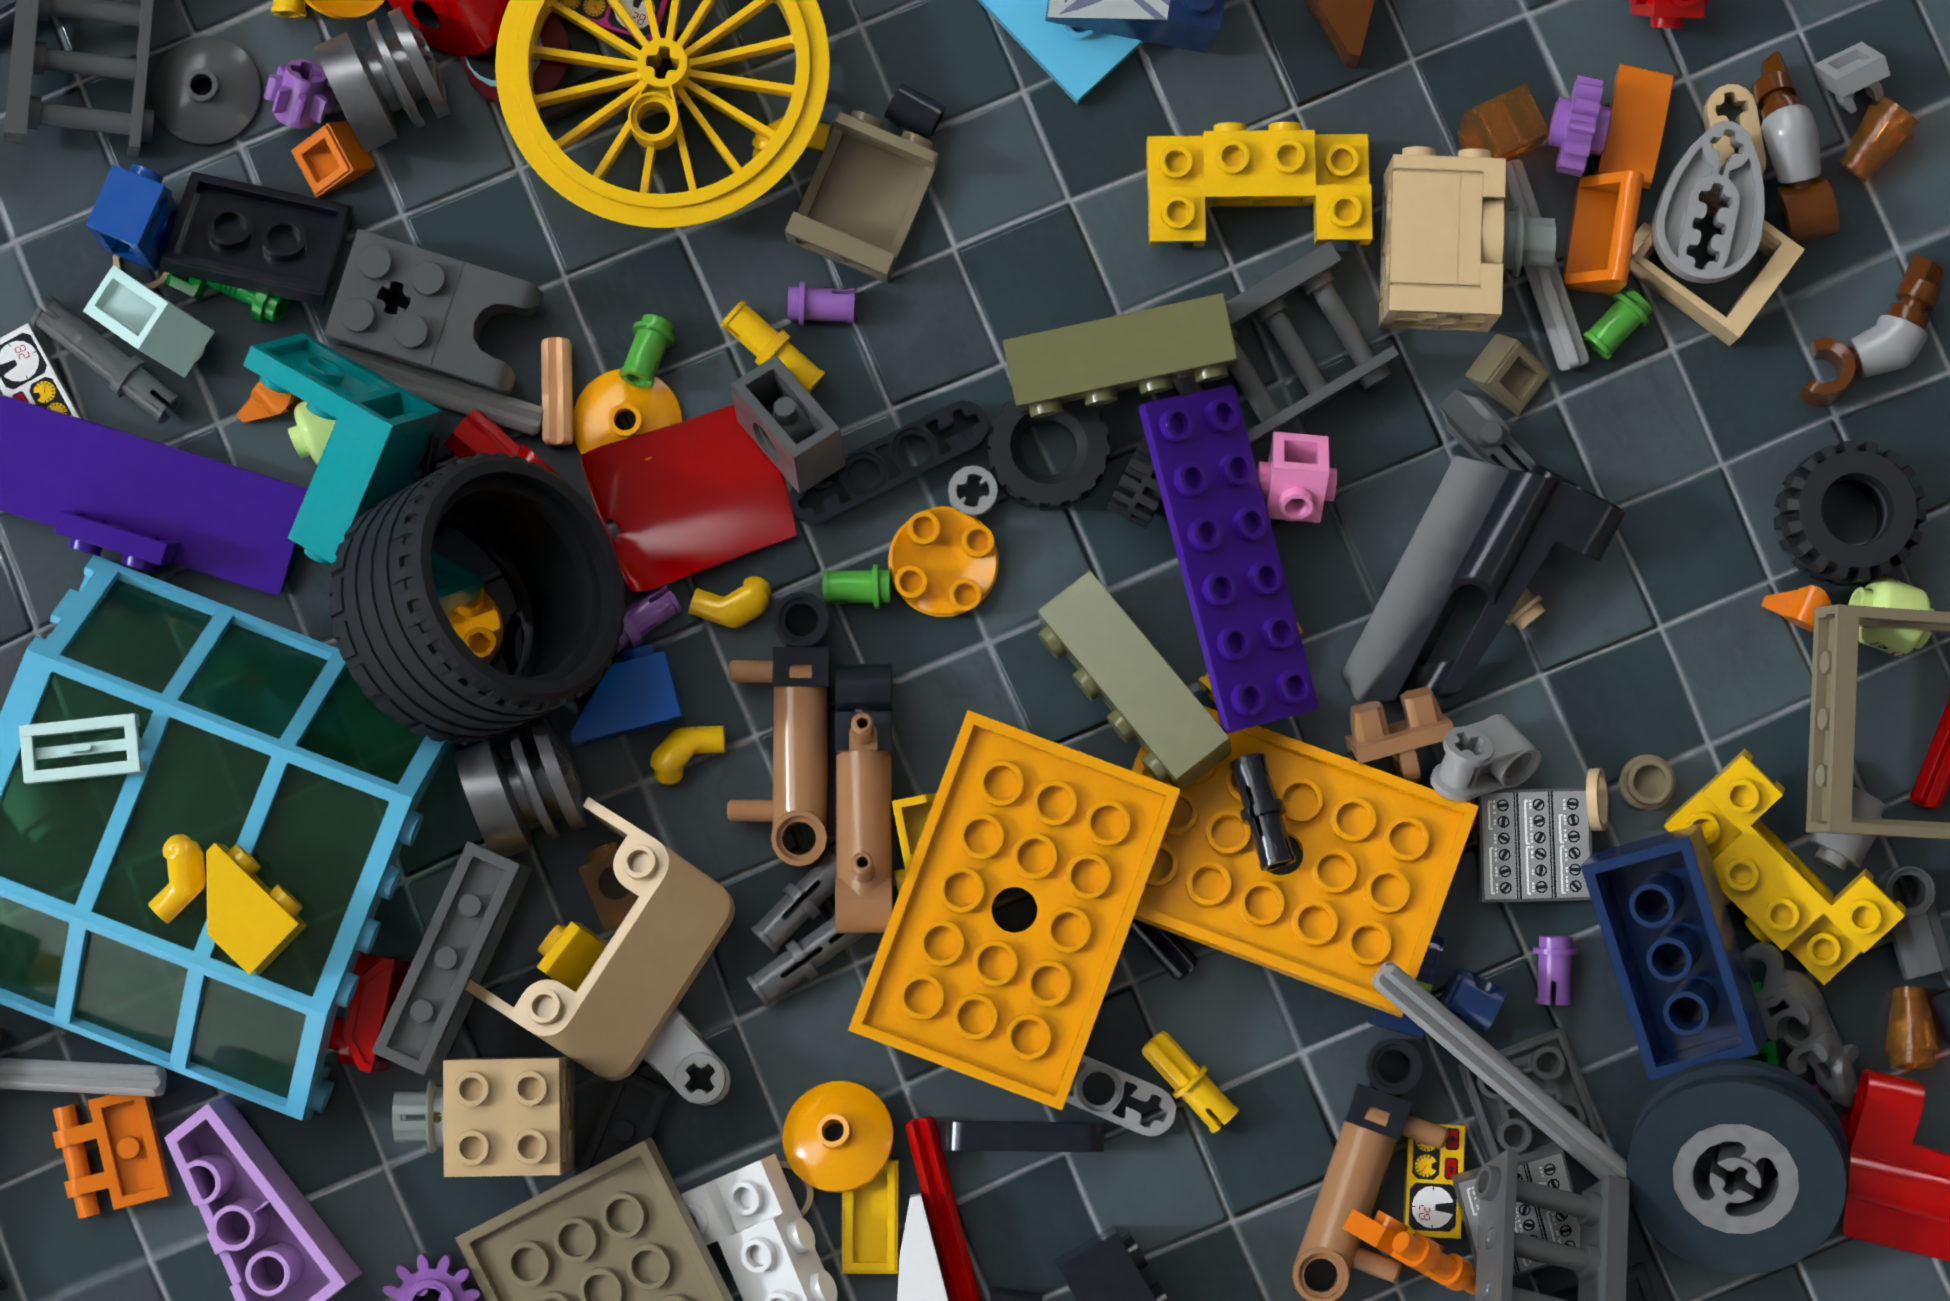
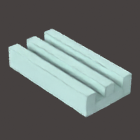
M132 713L19 726L24 784L31 785L144 772V762L141 760L140 753L142 740L138 732V726H140L139 715ZM119 728H124L125 739L35 748L34 738ZM121 751H126L127 761L37 770L36 761Z

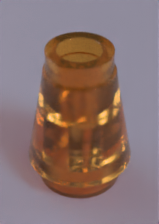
M1882 97L1876 106L1869 105L1845 151L1844 157L1839 163L1851 174L1866 182L1872 174L1914 138L1911 132L1918 124V121L1900 105L1886 97Z
M1918 986L1893 988L1884 1047V1055L1889 1056L1890 1068L1897 1070H1922L1936 1067L1935 1055L1941 1053L1926 995V988Z

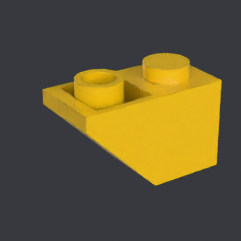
M214 843L206 851L207 935L248 975H260L307 926L297 915L303 909V906L280 884H277L271 890L256 875L262 868L261 865L240 845L236 843L229 849L224 844Z
M571 921L567 927L557 924L537 950L544 956L537 965V968L555 981L576 992L608 943L582 923Z

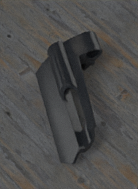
M1455 455L1341 672L1342 678L1358 705L1370 701H1379L1380 703L1401 702V694L1421 687H1428L1434 693L1435 698L1459 693L1555 541L1591 559L1601 561L1626 511L1538 464H1535L1531 473ZM1472 584L1482 588L1487 594V604L1459 657L1450 661L1426 664L1466 586Z

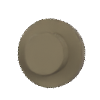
M1646 754L1632 758L1624 765L1619 776V789L1623 798L1628 804L1640 810H1654L1662 807L1671 799L1676 786L1675 775L1671 766L1664 759L1655 755Z

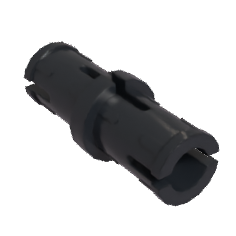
M1253 753L1230 762L1231 770H1233L1244 807L1240 811L1243 824L1250 827L1261 871L1276 870L1296 862V857L1293 854L1282 817L1286 813L1285 805L1282 799H1277L1265 753Z

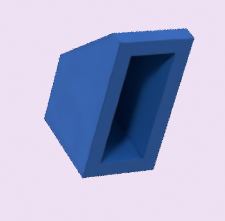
M646 645L620 653L622 662L611 664L608 671L605 672L569 733L574 746L578 748L685 719L669 656L665 651L655 653L653 645Z

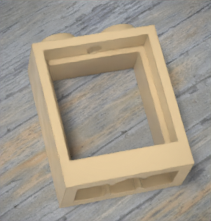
M1711 189L1706 196L1699 197L1700 202L1707 204V213L1712 217L1720 208L1726 207L1725 202L1718 200L1719 191L1716 189ZM1764 220L1761 241L1757 250L1768 258L1725 316L1648 260L1655 248L1652 241V227L1645 221L1635 233L1629 273L1730 346L1741 337L1805 249Z

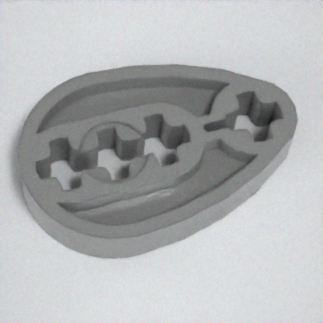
M1722 121L1711 126L1685 152L1671 172L1660 194L1652 220L1651 234L1653 245L1662 263L1672 273L1684 280L1708 284L1728 279L1739 272L1752 259L1759 247L1765 214L1764 183L1759 158L1749 133L1741 125L1733 121ZM1723 135L1731 138L1730 146L1738 149V154H1732L1721 167L1719 174L1721 163L1719 151L1711 148V143H1717ZM1711 189H1716L1719 191L1718 200L1726 203V207L1720 208L1714 214L1712 221L1714 227L1721 229V235L1715 234L1707 244L1706 253L1715 256V261H1709L1702 269H1698L1695 267V258L1687 255V250H1693L1701 240V231L1693 228V223H1700L1707 213V204L1700 202L1699 197H1704Z

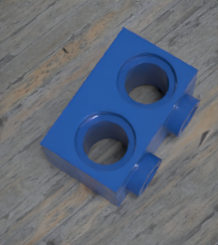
M112 164L85 226L105 252L156 272L179 207L171 196L172 191L161 184L163 177L158 173L136 164H132L129 171Z

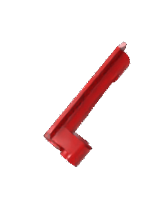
M1865 1069L1859 1080L1853 1105L1851 1107L1844 1106L1840 1117L1849 1148V1172L1842 1236L1950 1262V1154L1913 1142L1923 1109L1925 1086L1915 1080Z

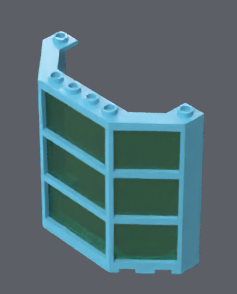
M93 555L84 567L85 577L79 592L69 588L52 612L50 622L57 624L52 633L46 639L35 636L27 647L0 713V1004L298 1120H310L314 1111L318 1113L324 1111L332 1094L334 1082L327 1079L331 1066L324 1064L335 1016L339 1006L348 1008L356 992L360 977L352 972L360 952L369 954L378 936L381 922L374 920L380 901L382 898L390 900L399 883L402 868L395 866L401 848L403 844L411 847L420 830L423 814L416 812L446 754L448 752L454 754L459 744H450L447 740L442 742L434 741L426 735L421 737L412 733L409 728L401 727L395 723L387 714H383L376 707V704L367 698L357 681L353 679L338 648ZM132 713L139 715L140 726H138V732L142 740L140 753L141 760L144 762V772L31 785L24 784L19 726ZM124 728L36 737L34 738L35 748L125 739ZM468 742L461 743V745L468 746L469 744ZM126 751L38 760L36 761L37 770L127 761ZM184 834L200 845L204 853L205 874L206 851L214 843L224 844L229 849L237 843L261 865L262 868L256 875L271 890L277 884H280L303 906V909L297 915L307 926L260 975H248L207 935V878L202 892L169 924L164 922L149 907L148 903L169 883L167 859L163 856L162 849L164 843L171 836Z

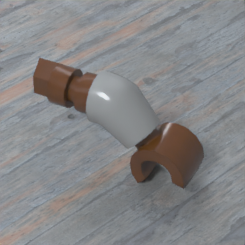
M1776 51L1762 62V77L1753 84L1751 89L1758 108L1762 110L1763 122L1761 132L1777 181L1779 183H1786V186L1777 188L1778 211L1785 213L1789 238L1797 244L1837 233L1839 230V214L1836 199L1828 180L1824 177L1814 178L1821 174L1819 133L1812 112L1807 106L1802 105L1800 99L1796 97V89L1782 55Z
M1914 253L1895 294L1900 302L1891 304L1887 315L1879 316L1875 326L1848 340V347L1840 341L1831 338L1813 339L1809 347L1813 360L1822 359L1830 362L1836 369L1838 378L1827 383L1810 380L1801 389L1799 394L1801 400L1807 405L1816 407L1832 405L1839 401L1846 393L1854 378V374L1858 373L1861 378H1866L1906 368L1915 360L1928 339V334L1924 330L1928 324L1929 317L1925 312H1932L1941 294V290L1937 286L1944 270L1932 260Z

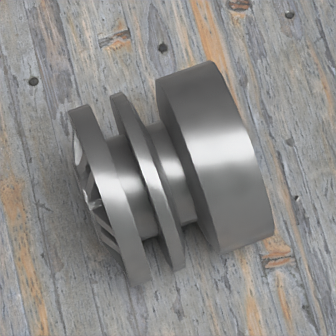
M401 7L387 12L397 33L396 37L388 41L375 18L367 22L373 48L363 52L347 31L314 46L333 92L365 153L398 139V130L393 112L403 108L418 128L425 126L426 123L416 103L423 98H428L438 119L451 114L447 105L445 80L422 32L409 21Z
M546 718L531 723L537 748L530 750L520 728L510 731L513 757L509 759H503L499 750L490 739L454 752L459 777L482 837L490 851L504 857H509L532 848V838L528 823L530 821L538 819L551 840L561 837L555 814L556 811L562 810L572 832L587 827L582 806L584 793L575 766L565 744H562L553 733Z

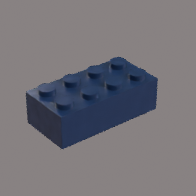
M1697 824L1593 852L1581 865V869L1649 1081L1674 1075L1687 1067L1706 1061L1726 1058L1740 1059L1758 1054L1768 1036L1701 825Z

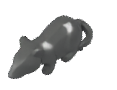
M1763 942L1750 945L1741 954L1768 1038L1773 1041L1781 1038L1792 1049L1787 1057V1064L1793 1074H1803L1807 1070L1806 1065L1815 1070V1079L1819 1085L1830 1093L1836 1102L1843 1106L1851 1107L1853 1105V1089L1856 1081L1853 1062L1859 1055L1858 1047L1854 1044L1845 1046L1841 1044L1832 1028L1825 999L1819 988L1808 976L1799 971L1785 969L1784 958L1779 949L1774 945ZM1755 960H1761L1766 964L1764 983L1760 992H1757L1750 975V969Z

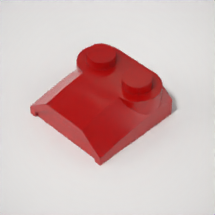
M361 952L352 972L360 977L356 992L348 1008H346L345 1016H337L335 1018L330 1037L329 1048L338 1051L337 1059L339 1063L357 1066L359 1071L368 1073L387 1071L389 1060L371 1051L407 975L410 961Z

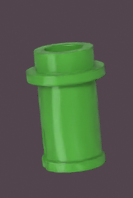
M1628 288L1624 294L1616 293L1613 296L1615 303L1589 331L1582 335L1585 342L1606 360L1612 357L1613 352L1639 325L1646 327L1649 323L1647 316L1653 311L1652 307L1640 294L1631 288Z
M645 314L641 321L634 323L632 331L635 338L625 363L619 371V376H622L621 379L642 389H649L653 386L654 377L666 348L672 347L675 342V337L672 334L674 326L671 322L654 314Z
M873 564L872 570H823L822 587L825 606H830V604L873 603L874 609H879L881 603H891L890 569L880 570L879 564Z

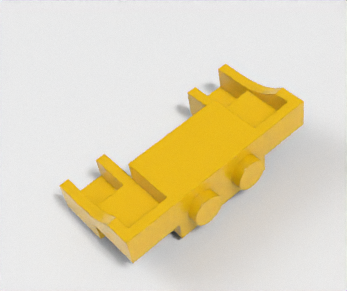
M1224 122L1213 125V131H1204L1203 136H1147L1146 171L1149 248L1160 247L1161 243L1193 242V247H1204L1206 242L1205 207L1312 206L1313 204L1314 246H1322L1327 241H1358V245H1370L1373 239L1372 184H1369L1368 134H1315V130H1302L1301 124L1298 122H1275L1268 125V130L1246 131V124Z
M1743 749L1713 779L1683 803L1666 820L1664 827L1671 832L1700 824L1725 904L1728 905L1732 901L1748 916L1744 919V923L1756 938L1763 943L1773 941L1782 951L1786 948L1825 985L1861 951L1865 953L1903 919L1906 914V907L1899 900L1894 903L1873 882L1874 876L1866 868L1834 897V893L1759 819L1763 813L1783 796L1785 788L1778 781L1773 783L1752 762L1753 756L1746 749Z

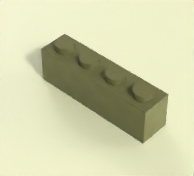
M1223 293L1002 340L1016 407L1019 412L1029 410L1031 418H1041L1064 411L1062 403L1084 399L1086 407L1111 403L1118 400L1117 391L1139 387L1141 395L1167 391L1174 388L1173 379L1194 375L1196 383L1223 379L1229 376L1227 368L1237 366V355Z
M1088 571L1037 610L1043 628L1037 634L1043 644L1057 660L1063 655L1070 660L1077 669L1072 674L1074 681L1091 701L1100 697L1112 711L1106 718L1119 737L1125 743L1134 738L1145 751L1146 755L1141 758V761L1155 780L1163 783L1169 781L1174 787L1181 789V793L1232 753L1229 736L1091 571Z

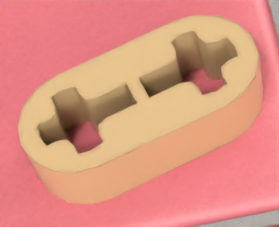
M1738 84L1721 86L1710 95L1703 107L1705 132L1716 123L1729 121L1727 116H1718L1716 112L1724 103L1725 98H1730L1732 106H1741L1743 112L1735 119V123L1741 125L1749 133L1759 158L1763 175L1766 168V154L1755 99L1746 88ZM1723 135L1717 143H1711V148L1719 151V160H1721L1719 174L1721 167L1734 154V148L1730 146L1731 138Z

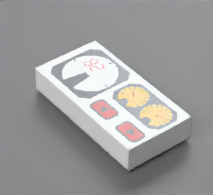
M29 323L0 338V389L3 395L83 419L36 332Z

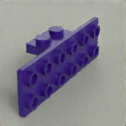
M1228 385L1140 405L1139 413L1222 729L1225 733H1231L1317 710L1318 701L1235 387Z
M0 394L1 511L55 527L54 533L70 537L68 547L98 556L101 555L102 548L122 553L121 563L136 569L154 572L156 564H176L273 595H279L283 592L297 543L288 539V536L308 488Z

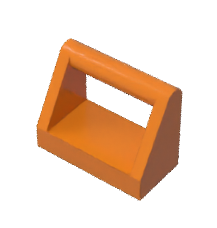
M1626 170L1580 177L1577 181L1562 275L1566 289L1613 297L1627 285L1644 180L1643 173Z

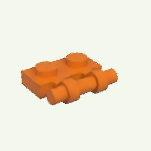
M109 1094L88 1100L92 1122L83 1125L79 1124L75 1104L53 1109L58 1131L52 1134L56 1149L62 1148L69 1177V1181L64 1182L67 1197L74 1198L78 1219L101 1214L96 1191L109 1189L113 1210L173 1195L149 1096ZM97 1139L104 1172L91 1175L84 1142Z
M1352 1209L1342 1229L1452 1291L1464 1290L1469 1294H1475L1476 1271L1469 1260L1455 1253L1448 1255L1443 1253L1444 1246L1417 1231L1413 1235L1406 1232L1408 1229L1407 1225L1378 1210L1372 1220Z

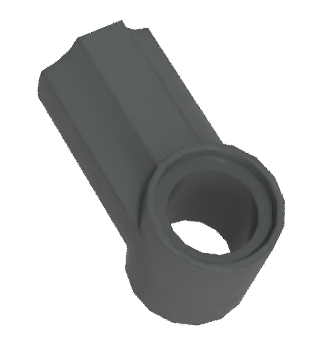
M1914 866L1891 868L1881 873L1876 879L1875 884L1894 903L1896 901L1893 897L1892 889L1898 878L1905 877L1909 879L1915 887V898L1910 906L1906 907L1905 917L1889 930L1903 979L1908 980L1950 968V952L1935 907V884L1930 875L1923 869Z

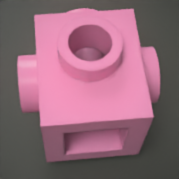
M1273 431L1268 462L1259 461L1257 465V473L1263 495H1265L1269 518L1290 522L1320 523L1324 501H1334L1337 485V468L1329 467V436Z

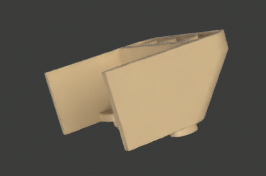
M588 797L582 806L601 824L624 838L614 857V873L617 880L626 889L639 896L576 992L558 981L540 980L531 984L523 992L516 1005L512 1007L471 979L466 991L600 1078L617 1081L628 1077L636 1070L729 928L734 918L735 906L729 892L718 882L657 839Z

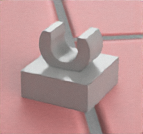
M1862 41L1813 64L1819 84L1834 93L1838 105L1851 114L1857 111L1856 104L1854 103L1855 92L1865 88L1867 96L1877 102L1883 99V87L1879 81L1891 75L1885 55Z

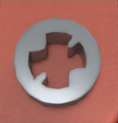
M974 465L963 467L955 472L950 479L948 487L949 502L952 507L961 513L982 517L990 512L996 503L998 495L996 480L983 467ZM971 477L981 479L979 486L987 485L989 489V495L980 497L978 506L974 507L965 505V496L961 499L957 496V488L966 487L968 478Z

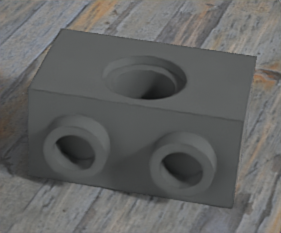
M777 356L772 357L730 384L738 423L799 494H802L846 466L840 428Z

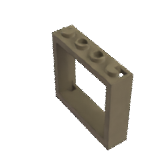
M1841 604L1815 607L1806 832L1950 840V823L1852 817L1859 627L1950 633V612Z

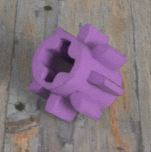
M304 59L291 60L286 66L279 65L276 74H269L264 93V99L274 102L272 112L276 119L289 127L298 129L309 128L314 122L322 123L325 113L331 114L336 96L332 87L327 86L328 79L323 68L312 61Z

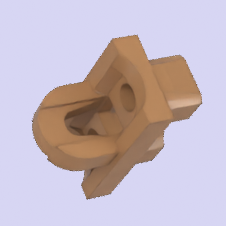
M1428 687L1417 688L1401 694L1400 698L1405 720L1387 724L1383 705L1379 701H1370L1350 707L1352 734L1344 736L1348 753H1354L1359 764L1392 756L1397 776L1414 783L1421 780L1415 749L1444 741L1447 732L1454 728L1453 722L1441 712L1434 693Z

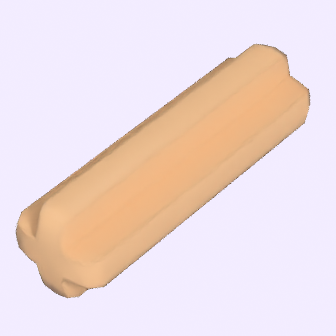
M549 337L541 342L542 439L549 446H566L573 442L572 344L568 338Z

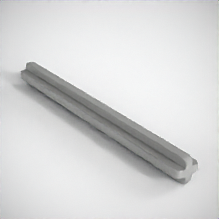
M1388 961L1375 972L1371 982L1379 993L1599 1180L1608 1175L1627 1179L1626 1160L1394 962Z

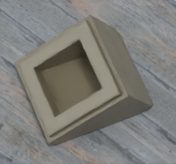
M1496 334L1465 375L1473 384L1514 415L1519 416L1550 376L1551 372L1517 339Z

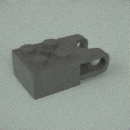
M358 229L324 335L335 346L343 345L507 395L513 391L516 374L505 361L496 359L482 351L480 347V331L489 318L499 313H512L523 316L534 314L540 307L544 293L536 285L526 280ZM403 293L408 301H410L407 309L398 307L397 314H391V309L387 305L388 301L392 296L396 297V294Z

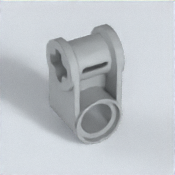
M1496 714L1480 722L1462 727H1454L1447 732L1443 741L1444 758L1442 763L1436 765L1433 769L1430 781L1434 790L1444 798L1457 802L1471 801L1478 796L1503 788L1516 787L1524 783L1537 770L1541 763L1542 755L1505 715Z
M676 1007L644 1056V1059L656 1072L664 1076L687 1101L702 1106L715 1105L722 1101L729 1093L732 1082L730 1071L726 1064L703 1040V1036ZM697 1067L706 1071L712 1068L715 1070V1073L710 1078L711 1083L715 1086L712 1091L692 1090L691 1087L697 1081L692 1073Z

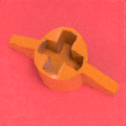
M259 381L253 388L251 397L236 416L245 423L292 412L301 403L302 399L292 393L284 394L273 391Z
M1809 585L1798 590L1766 595L1761 607L1784 617L1800 628L1814 632V608L1832 604L1827 593L1822 588Z

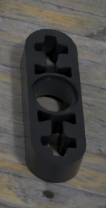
M941 1121V1150L1104 1152V1123Z

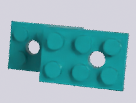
M300 333L252 345L243 366L260 375L259 381L267 388L279 393H292L306 401L307 409L313 414L324 419L336 420L288 536V539L305 548L304 553L310 559L321 564L332 565L337 558L335 553L338 545L345 541L344 534L349 527L355 524V520L361 514L368 511L370 507L412 484L426 451L429 435L434 432L442 410L309 335ZM431 549L433 580L444 612L477 600L485 580Z

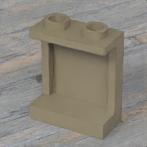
M852 110L849 116L837 111L833 120V130L797 213L793 211L785 229L786 240L791 244L888 284L938 169L939 153L931 150L933 147L931 141L918 134L903 131L901 137L881 129L882 121L868 113Z

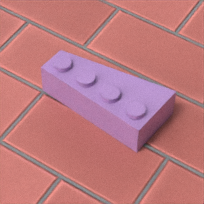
M227 1095L207 1103L164 1137L194 1206L198 1205L209 1231L207 1237L215 1255L219 1254L232 1283L230 1290L235 1301H329L363 1274Z

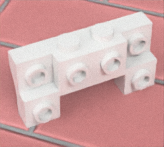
M772 1154L681 1193L705 1244L708 1245L718 1241L743 1301H837L836 1284L832 1276L824 1270L815 1249L814 1232L810 1224L801 1216L776 1154Z

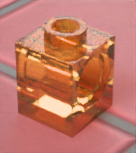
M1525 83L1466 110L1459 122L1462 129L1457 131V136L1462 149H1487L1492 151V158H1506L1508 160L1541 145L1550 132Z
M617 841L586 853L590 863L578 868L603 929L606 931L620 926L639 897L629 891L625 897L613 900L603 891V877L610 869H613L614 857L619 849Z

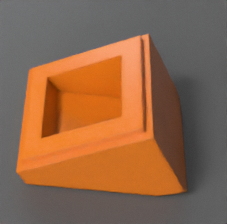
M348 121L325 124L291 150L316 198H321L367 174L375 167L369 152H364Z

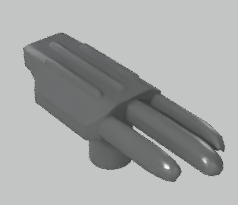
M1456 388L1436 406L1446 422L1447 431L1474 460L1497 465L1490 457L1493 454L1505 468L1523 471L1502 449L1501 445L1505 443L1522 463L1532 471L1535 465L1533 459L1510 435V427L1483 398L1466 395Z

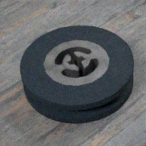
M1726 1058L1706 1061L1675 1073L1660 1084L1645 1101L1634 1125L1627 1157L1626 1177L1630 1180L1629 1195L1636 1213L1647 1230L1664 1247L1680 1258L1694 1265L1721 1273L1749 1275L1771 1272L1790 1266L1811 1254L1828 1238L1841 1216L1846 1198L1849 1148L1843 1126L1835 1111L1815 1088L1797 1075L1775 1065L1756 1060ZM1716 1145L1710 1175H1707L1702 1170L1698 1157L1709 1147ZM1765 1158H1768L1773 1162L1778 1174L1765 1187L1760 1188Z

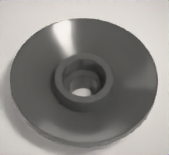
M204 36L183 41L166 53L155 70L151 84V97L159 120L174 136L191 144L211 146L228 142L248 128L260 107L262 85L258 70L245 51L228 40ZM201 78H209L212 81V88L205 95L194 93V84Z

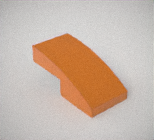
M1624 64L1619 65L1615 75L1610 104L1611 119L1603 151L1598 158L1596 175L1626 170L1641 172L1644 174L1642 188L1650 189L1661 146L1673 75Z

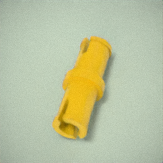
M741 300L720 324L721 328L726 329L757 357L754 362L758 366L777 356L808 393L814 389L826 374L789 342L791 336L784 330L778 333L753 311L744 300Z

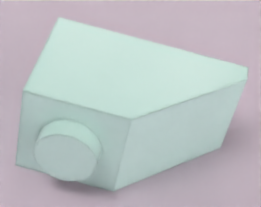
M114 265L83 310V312L130 345L184 378L193 364L203 355L206 344L215 332Z

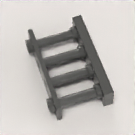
M16 0L3 142L26 145L27 129L39 130V125L129 135L127 156L138 158L141 142L151 143L153 134L154 110L144 109L154 0H141V5L107 0ZM49 16L139 27L136 59L46 48L47 42L36 41L37 21H49ZM44 70L134 81L131 113L42 103V97L31 96L32 74L44 76Z
M1331 241L1225 302L1237 355V366L1230 367L1229 370L1261 421L1259 425L1247 431L1251 447L1272 435L1273 431L1281 430L1360 383L1363 390L1366 391L1393 374L1389 365L1393 364L1399 356L1395 346L1393 345L1375 356L1332 285V282L1336 280L1332 272L1337 270L1342 259ZM1301 290H1304L1307 297L1314 296L1356 366L1330 383H1327L1285 313L1288 306L1284 300ZM1255 317L1259 324L1266 323L1309 394L1282 411L1277 407L1237 340L1241 336L1237 328ZM1194 375L1172 380L1180 395L1203 391L1200 384L1195 382Z
M467 841L371 1051L372 1053L423 1076L428 1074L429 1069L438 1073L442 1072L443 1060L448 1059L476 997L466 991L468 983L471 979L481 986L534 868L510 857H504L492 852L483 845L481 847Z
M1512 1149L1505 1150L1481 1166L1475 1184V1193L1480 1199L1475 1301H1569L1513 1287L1514 1256L1575 1271L1576 1276L1579 1278L1578 1301H1626L1630 1180L1608 1175L1584 1190L1582 1195L1517 1179L1518 1151ZM1516 1202L1577 1217L1578 1223L1581 1224L1580 1248L1515 1232Z

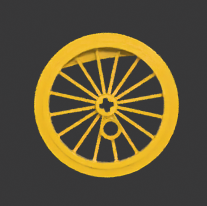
M509 0L499 29L495 59L497 92L505 122L517 147L535 172L564 198L592 214L614 222L647 228L685 227L721 218L752 203L777 184L800 158L816 130L826 100L830 70L827 32L817 0H754L689 47L688 45L717 0H703L677 42H675L682 0L671 1L665 38L660 36L652 0H643L653 39L649 42L618 0H606L642 48L641 50L560 3L558 0ZM772 3L779 7L791 32L789 36L697 57ZM555 12L633 60L537 46L548 15ZM788 49H794L796 52L794 85L699 71ZM536 59L628 73L548 93L534 94L533 67ZM662 59H670L674 70H668L665 78H657L654 68L661 66ZM696 83L790 97L791 99L778 129L774 131ZM631 87L556 141L552 139L539 116V109L542 107ZM686 92L767 139L769 142L751 161L741 168ZM676 98L681 101L732 170L733 174L716 183L697 189ZM631 104L628 120L593 175L578 166L563 152ZM650 110L666 112L670 116L668 127L658 134L644 132L639 127V123L646 112ZM632 134L641 146L647 148L640 192L617 187L603 181ZM677 139L689 191L669 194L650 193L656 151L669 147Z

